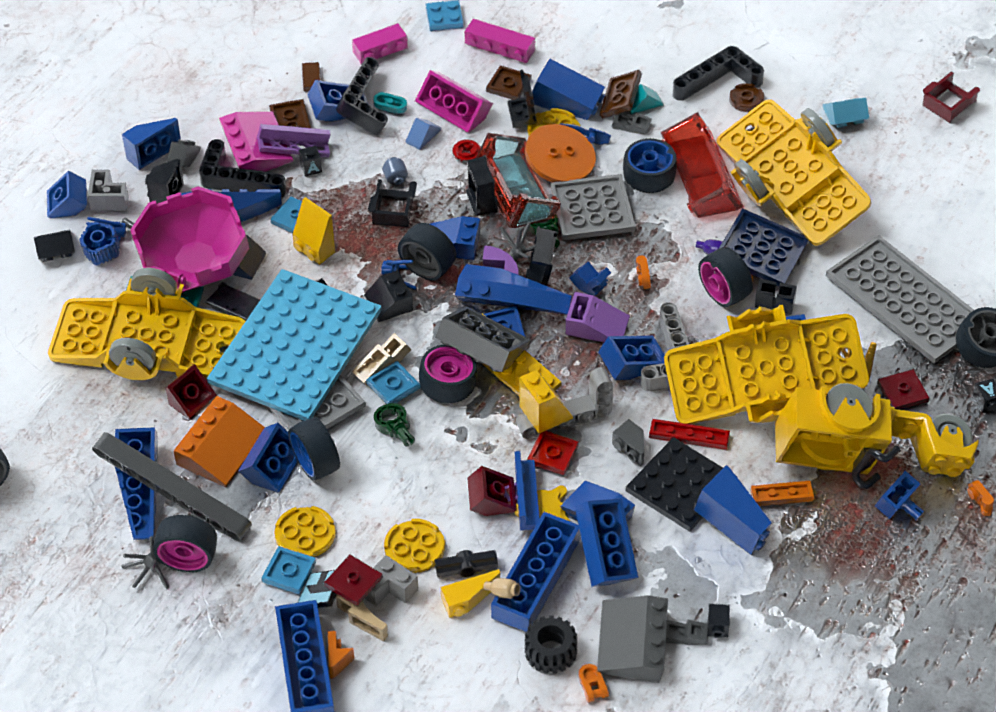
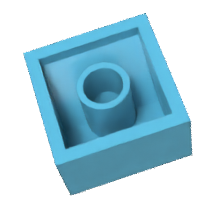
M855 98L823 104V109L830 125L844 127L847 126V122H853L855 125L864 123L865 119H869L866 98Z

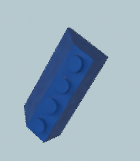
M622 498L587 501L575 507L591 587L608 586L639 578Z

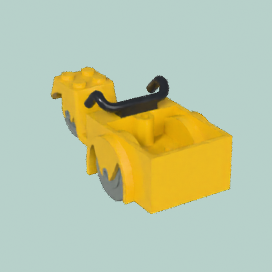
M849 383L835 385L829 390L827 395L826 387L823 386L820 390L796 387L775 421L776 463L815 467L821 470L852 472L854 483L861 489L870 488L881 479V476L875 473L869 479L863 481L860 474H869L878 460L888 462L901 451L895 445L887 453L883 454L891 443L892 436L900 439L910 438L923 472L945 474L949 477L959 476L965 469H970L975 462L974 454L979 442L977 440L972 444L973 437L969 426L956 415L944 413L936 415L931 419L925 413L897 410L895 407L890 406V400L881 399L880 394H876L871 401L863 389Z

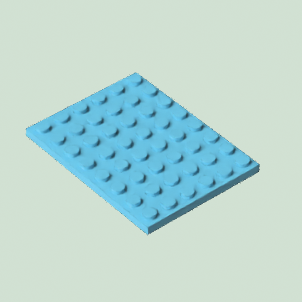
M281 269L207 377V382L303 421L313 418L379 316L382 307L376 303Z

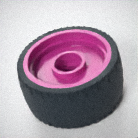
M729 247L717 249L699 262L698 271L702 285L718 305L722 307L732 306L752 293L753 281L748 266L733 249Z
M437 345L426 351L419 367V383L421 390H423L427 397L440 403H456L465 400L473 392L477 379V365L473 357L461 354L456 348L446 345Z
M173 515L161 521L156 532L153 553L159 562L171 569L181 572L203 571L211 565L217 546V532L210 524L200 518L190 515Z

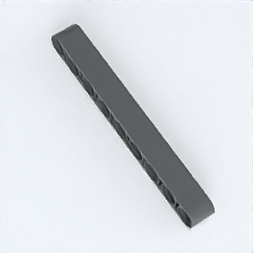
M104 432L92 447L93 452L105 461L196 517L204 520L233 540L240 542L251 528L252 523L246 517L113 435Z

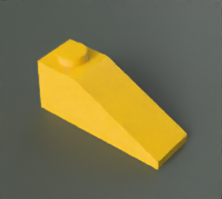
M498 569L440 587L441 600L448 617H459L468 613L487 597L491 591L484 589V583L493 582L494 579L501 578L500 570Z

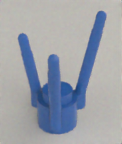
M87 217V220L94 221L93 223L97 221L101 224L105 223L106 225L113 226L119 241L121 237L126 236V223Z
M413 260L383 261L381 273L385 275L397 270L399 271V269H408L406 265L399 264H411ZM405 282L408 288L416 290V286Z

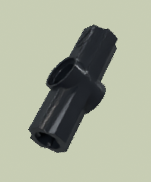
M463 550L458 552L456 556L434 559L437 578L457 574L461 577H471L477 571L498 568L495 550L478 553Z

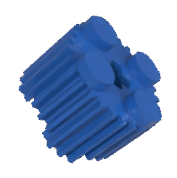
M97 221L87 224L86 231H83L79 239L86 258L95 265H100L102 262H109L112 258H117L120 254V242L114 227Z

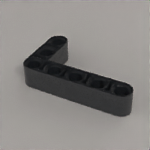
M729 46L674 79L672 95L676 100H685L729 72L734 73L745 83L753 84L757 88L763 84L764 68L738 47Z
M367 57L342 96L336 111L366 131L379 135L388 122V117L383 112L360 99L379 67L376 59Z
M214 139L209 142L199 168L200 182L204 188L215 190L229 189L230 192H239L240 189H247L249 192H255L257 189H278L281 192V197L286 194V182L282 174L223 166L226 159L224 142L220 139Z

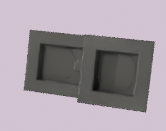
M623 112L616 114L611 127L633 133H647L652 119L637 112L635 116Z
M689 619L686 623L667 620L666 642L704 644L707 642L708 623Z

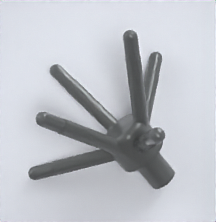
M530 222L527 223L523 234L522 228H519L516 244L504 228L500 227L501 232L513 248L511 250V257L515 262L518 258L522 257L529 259V256L525 253L535 249V245L528 248L523 245L531 225Z
M150 536L149 554H123L124 558L143 560L122 564V568L140 564L146 566L133 584V588L137 587L150 568L151 570H156L164 587L168 588L166 579L158 566L160 562L153 553V536Z

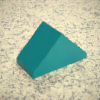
M640 84L632 110L629 112L632 115L636 112L639 113L663 106V102L656 91Z

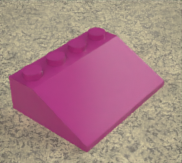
M273 111L234 112L219 118L238 168L266 172L293 162L291 154L259 152L257 135L260 124L278 125ZM263 143L264 146H272L269 143Z

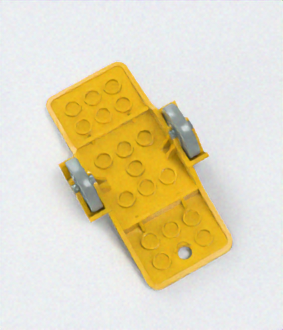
M768 99L726 129L716 139L719 148L735 163V169L731 171V174L748 197L758 206H762L771 199L783 211L787 219L813 245L819 246L824 244L871 207L872 203L869 195L841 166L832 153L833 150L842 144V140H838L829 125L810 108L801 112L800 119H794L774 100ZM749 125L755 127L752 131L746 130Z
M142 268L137 270L133 277L130 278L127 290L115 298H72L67 300L62 307L48 349V356L51 361L100 368L104 364L116 375L131 380L151 379L157 375L159 370L175 372L176 377H179L195 364L207 380V377L224 354L220 352V348L231 344L246 321L240 317L195 307L186 299L181 298L184 284H180L177 289L176 281L168 273L155 268Z

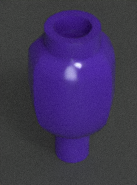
M708 239L703 242L697 240L696 248L703 249L704 253L708 255L719 249L723 241Z

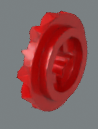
M466 139L458 141L453 146L452 152L455 159H460L463 162L464 160L480 157L481 147L477 142Z

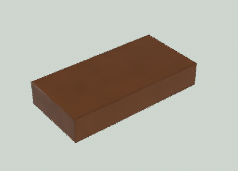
M319 62L302 63L303 92L310 91L315 80H320Z

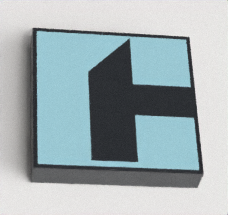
M335 570L310 573L297 603L317 600L318 608L332 607L337 594L325 587L324 581Z

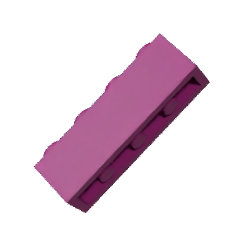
M474 18L464 31L465 44L527 63L535 52V37Z

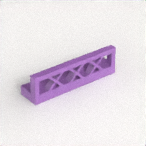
M260 124L257 135L259 152L299 155V149L301 148L298 146L307 148L316 145V147L324 149V151L318 150L320 157H329L328 142L331 133L330 130ZM263 143H269L272 146H264ZM281 144H285L289 146V148L283 147Z

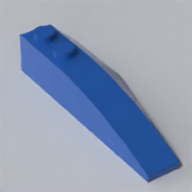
M222 189V192H218L231 197L241 222L282 205L281 192L278 189H257L255 192H249L247 189H240L239 192H230L229 189Z
M466 264L459 275L455 296L460 301L504 307L517 306L519 309L566 315L572 300L571 295L502 268Z
M155 427L115 429L116 438L158 463V436ZM115 467L133 540L150 539V536L154 537L157 492Z

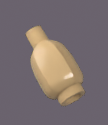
M497 578L493 582L484 583L485 590H490L492 594L501 598H513L518 596L521 591L520 585L512 579Z

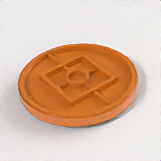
M549 124L541 126L530 134L525 145V157L529 166L536 174L550 182L587 178L595 165L596 155L590 141L579 131L565 125Z

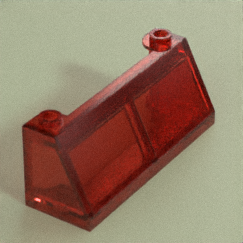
M698 112L660 132L663 138L661 141L666 142L675 150L677 170L689 196V202L686 204L691 213L695 212L697 217L700 218L736 211L744 207L714 136Z

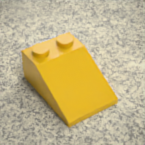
M303 198L292 234L293 246L297 251L304 253L311 261H315L320 265L335 253L332 215L308 198Z

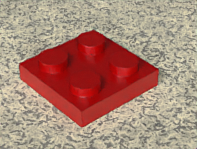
M544 431L539 434L527 460H534L536 467L565 475L579 446V441Z

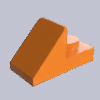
M328 631V660L331 679L340 674L355 659L354 648H342L341 639H337L336 631Z

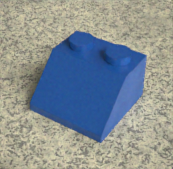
M68 170L47 190V217L76 216L80 211L84 210L88 203L86 179Z

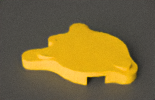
M560 485L553 490H537L539 517H541L543 512L570 521L566 516V512L560 508L564 503L560 501L567 494L565 486ZM517 503V504H516V510H517V511H515L514 514H515L517 517H519V514H518V503Z

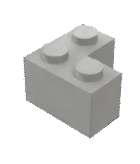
M110 169L91 171L88 190L90 210L127 211L129 200L126 183H112Z
M385 555L373 567L383 574V578L364 599L377 606L391 593L406 603L418 591V576Z

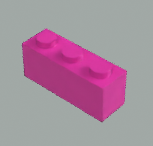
M399 23L352 39L353 53L361 65L367 57L379 59L408 48L407 35Z

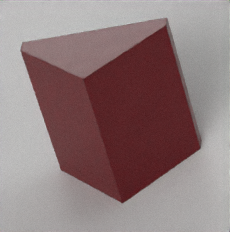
M195 364L166 387L168 404L188 419L217 396Z

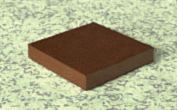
M500 65L486 86V92L511 100L520 98L523 94L520 71ZM528 74L529 82L532 79L531 74Z

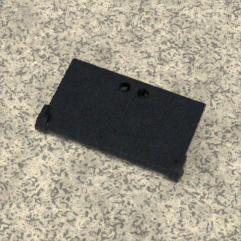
M221 282L218 285V289L205 303L226 312L227 315L240 317L246 321L260 299L235 289L225 282Z

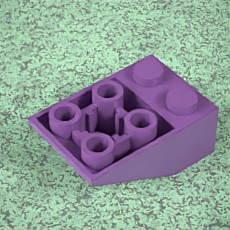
M575 292L566 317L565 335L605 342L608 336H624L630 315L593 295Z

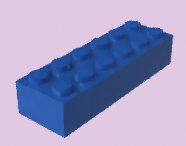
M543 512L506 577L520 585V594L510 599L495 596L491 603L492 619L527 632L528 626L533 625V621L539 616L581 540L578 524Z
M317 600L275 606L290 711L334 712Z

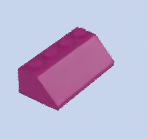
M429 70L415 99V102L468 133L486 119L493 105L487 99L444 74Z

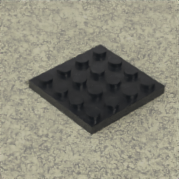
M673 437L628 483L625 491L690 532L703 518L694 510L702 489L723 467Z

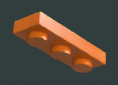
M810 480L754 485L750 488L751 496L759 506L811 502L814 499Z

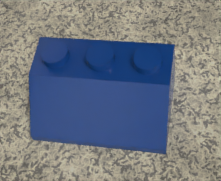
M279 423L265 427L238 472L253 485L274 492H280L297 463L289 441L288 431Z

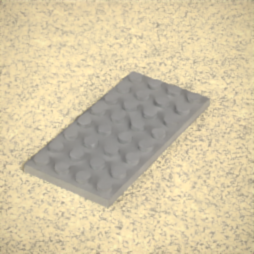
M879 235L826 271L827 278L934 364L957 348V330L965 317L974 310Z

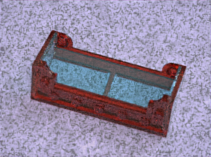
M487 133L476 158L486 155L487 165L495 182V197H497L498 207L508 227L518 228L526 226L528 222L533 224L554 218L560 209L561 202L557 196L548 198L536 174L529 166L525 157L526 139Z

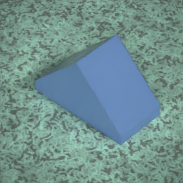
M415 118L406 143L421 150L441 130V127L428 120Z

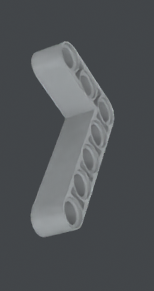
M670 302L663 303L660 307L659 322L668 350L689 345L676 305ZM665 363L646 366L642 369L641 387L643 390L656 391L670 388Z
M598 367L591 371L589 375V395L563 402L573 415V419L546 431L554 432L604 418L612 412L613 383L605 368ZM524 413L516 418V424L523 438L530 439L539 436Z

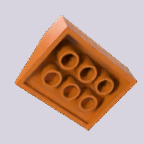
M216 396L173 450L176 465L227 487L265 427L234 403Z

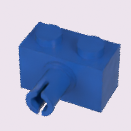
M904 471L879 499L875 507L889 519L899 509H904L914 520H917L924 510L917 506L910 496L920 486V483L908 472Z

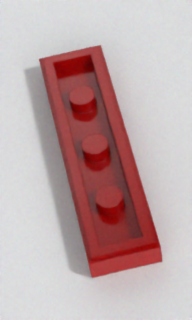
M652 419L649 438L670 441L674 437L684 444L727 450L730 430Z

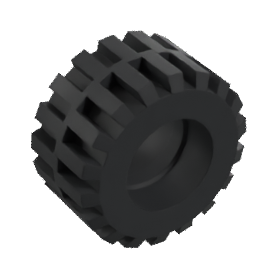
M545 616L540 617V621L537 619L533 621V625H529L527 632H525L526 660H529L530 666H535V670L539 672L544 670L546 674L549 671L557 674L558 670L561 672L565 671L566 666L570 668L572 661L576 660L577 632H575L574 626H570L569 621H562L563 618L561 617L557 619L554 616H549V618H545ZM548 641H554L559 643L560 646L556 648H546L541 644Z

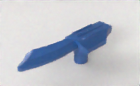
M559 124L579 131L586 136L590 143L601 145L609 143L611 135L595 128L587 130L572 124Z

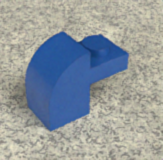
M588 261L580 266L569 279L582 292L595 296L608 284L607 277L611 274V271L606 267L597 272Z

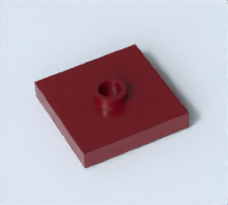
M914 369L879 378L877 381L885 398L890 400V406L895 407L897 410L929 402V396Z
M349 554L324 581V586L358 606L381 581L383 574Z

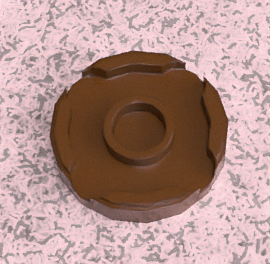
M738 84L730 91L729 102L731 106L742 112H750L764 101L762 89L756 88L753 84Z

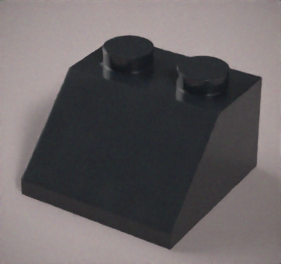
M174 159L153 167L150 174L146 175L145 184L147 185V197H149L150 202L156 201L158 204L167 201V196L181 191L184 181L180 159Z
M70 229L34 237L38 260L42 259L43 262L54 260L53 256L61 255V258L71 257L72 253L75 252Z
M398 270L380 276L364 294L366 300L382 307V311L377 317L378 323L413 311L412 294Z

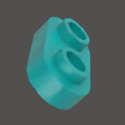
M384 92L377 93L373 97V104L377 109L396 114L404 113L407 110V100L403 97Z

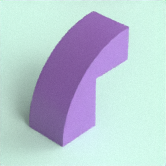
M484 245L483 266L502 268L519 275L517 264L508 253L499 248Z

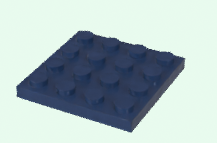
M742 208L719 249L723 247L733 249L742 257L748 266L750 274L763 280L777 282L776 286H780V283L786 284L809 240L796 231Z

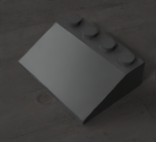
M467 306L444 316L435 338L441 340L442 344L456 348L459 353L473 357L478 363H485L496 372H503L508 369L531 342L527 337Z
M645 595L602 601L597 672L605 675L660 682L664 671L668 598Z

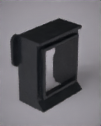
M486 155L467 160L468 189L466 194L475 216L492 212L498 213L495 182L487 165Z
M378 179L375 196L370 198L368 211L372 214V224L409 227L417 182H410L408 191L382 189V180ZM382 198L407 200L405 213L380 211Z
M537 227L534 240L536 245L532 251L530 266L527 268L525 278L545 286L548 285L553 268L551 261L557 235L556 231Z

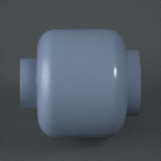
M391 157L384 162L382 171L387 182L395 185L402 184L408 176L404 161L400 158Z

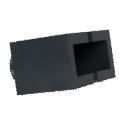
M760 279L756 291L755 308L765 307L772 310V308L783 305L784 312L792 315L797 286L780 283L779 294H777L776 298L777 282Z

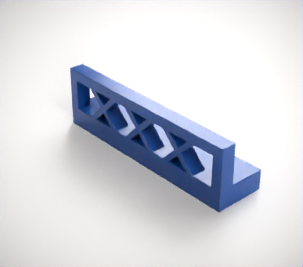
M514 451L520 531L533 530L540 519L535 461H521V452Z

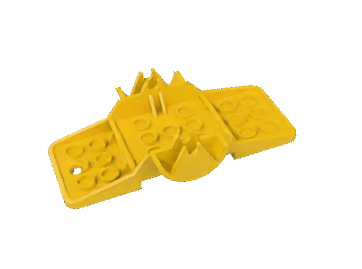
M779 305L773 310L765 307H759L756 310L748 309L738 317L726 316L729 332L713 339L668 350L664 356L676 419L679 423L694 424L734 416L736 413L747 411L749 422H773L779 417L796 387L820 390L823 386L826 387L827 395L829 390L838 384L849 383L864 389L869 383V375L856 320L852 315L839 314L807 320H786L783 305ZM847 348L851 350L852 355L849 358H843L840 355L842 349Z

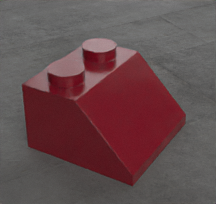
M480 466L467 477L470 511L484 516L514 513L517 511L513 477L484 466ZM505 491L508 493L510 501H508L506 496L504 495Z

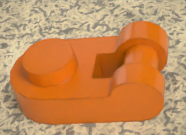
M640 255L636 258L639 286H643V289H651L647 258Z
M975 480L969 483L967 489L969 497L975 499L979 504L982 515L990 516L993 513L994 498L980 481Z
M593 664L582 666L579 670V681L587 702L595 701V698L598 697L602 699L609 697L601 672H597V666ZM591 686H598V689H591Z

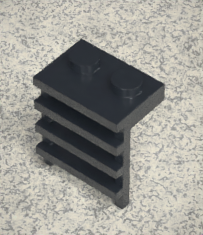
M520 70L524 97L507 101L513 128L537 124L533 94L528 74L524 75V70Z

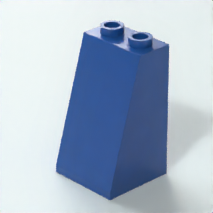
M549 58L533 87V101L535 106L549 110L551 108L563 109L571 112L577 118L589 120L591 114L595 115L599 108L597 103L601 104L605 97V94H603L605 86Z
M726 465L702 489L694 510L750 555L755 550L760 551L766 543L765 539L771 533L769 528L772 522L731 468Z

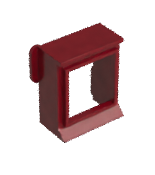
M952 71L939 82L933 81L923 89L922 106L948 123H951V120L973 102H977V96L980 92L979 87H974L969 92H966L953 83L954 73ZM947 90L962 98L952 107L937 99Z

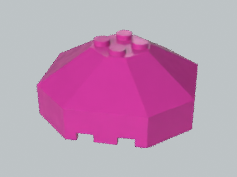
M199 186L191 188L192 192L181 195V192L167 196V201L158 204L156 201L149 202L130 229L143 268H155L168 273L176 281L177 289L180 284H184L182 293L232 276L249 250L246 233L241 225L231 197Z

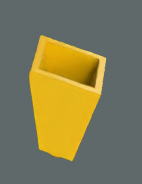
M537 370L519 377L520 408L538 434L573 419V415L555 390Z

